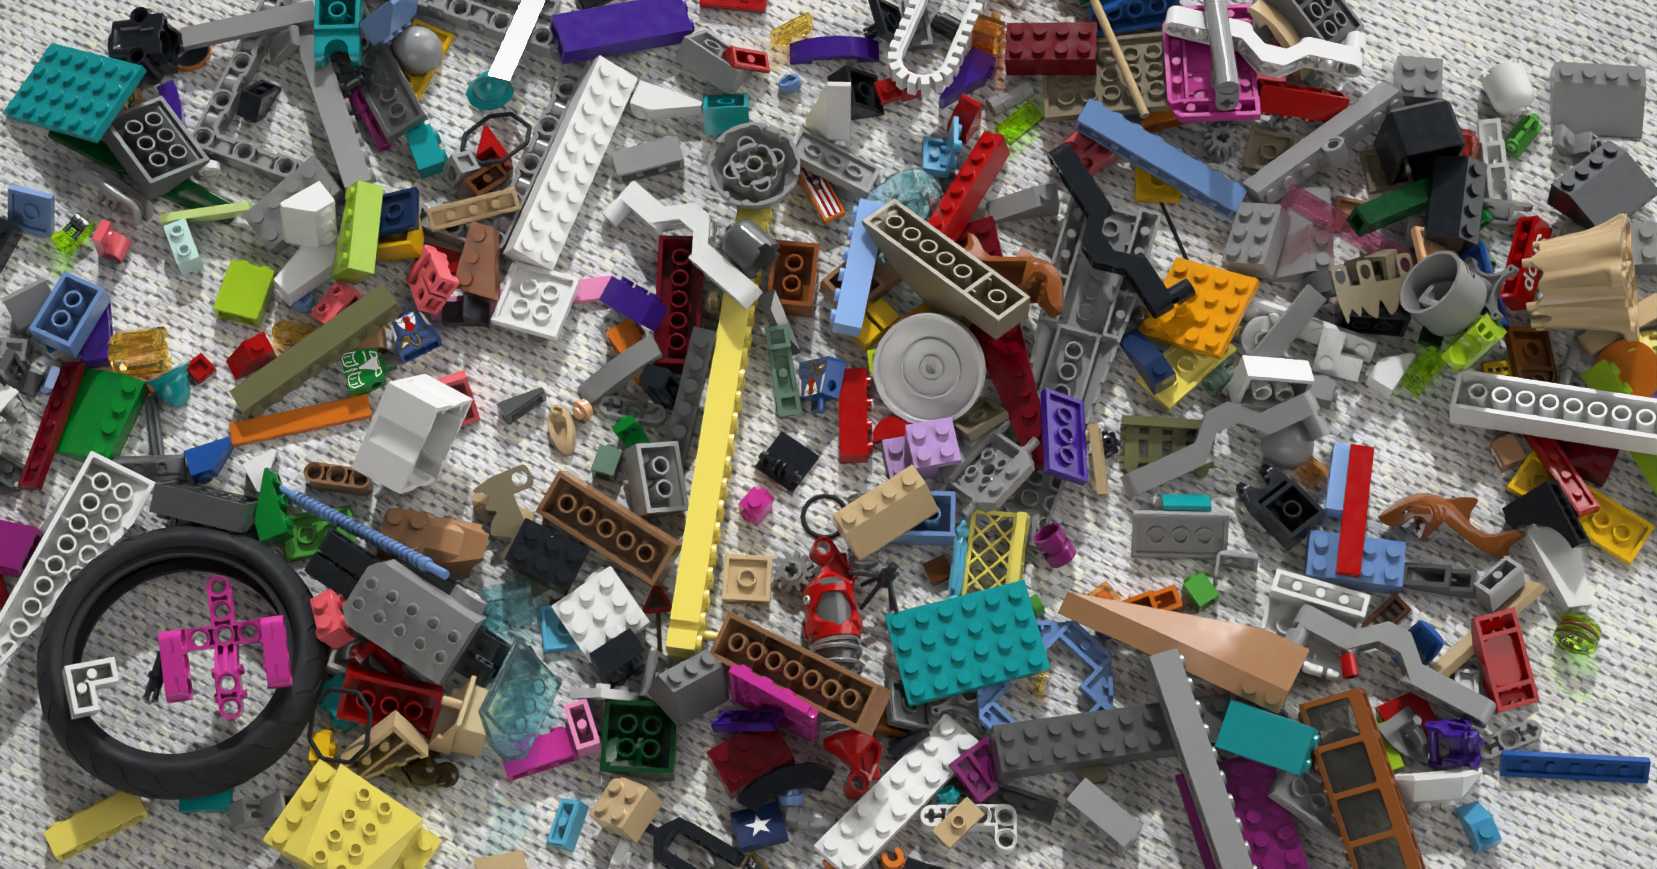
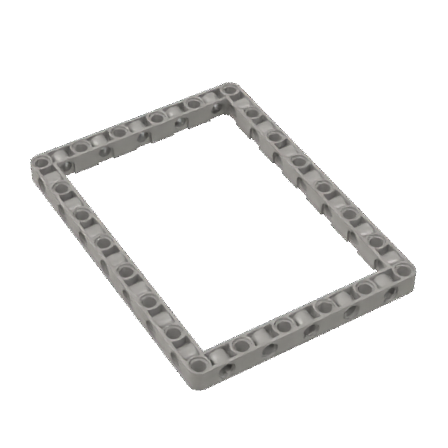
M261 0L255 12L291 5L293 0ZM418 0L417 13L500 42L504 41L514 18V15L470 0ZM535 23L524 50L561 62L557 51L558 46L554 42L550 28ZM272 32L240 40L192 136L209 159L281 183L303 163L301 160L278 152L275 154L266 151L259 145L239 138L233 139L224 136L238 109L242 90L250 86L269 45L277 33ZM541 40H547V41L544 42V43H540V42H539V41H541ZM593 59L569 63L566 65L564 72L560 73L550 94L551 100L546 110L542 111L533 130V138L528 148H525L517 164L515 176L510 187L507 186L506 189L516 187L521 209L496 215L492 225H489L499 231L500 259L505 256L503 252L587 65ZM565 91L571 92L569 94H562ZM546 129H554L551 132H545ZM204 140H209L207 143L201 144ZM244 155H250L248 158H242ZM528 167H536L534 170H527ZM287 169H291L290 172H288V173H283V171H285V170H287ZM327 170L346 192L341 175ZM345 197L341 199L337 204L345 207ZM419 203V216L424 235L463 249L471 223L468 222L431 232L426 213L428 206ZM452 228L458 229L456 232H448Z

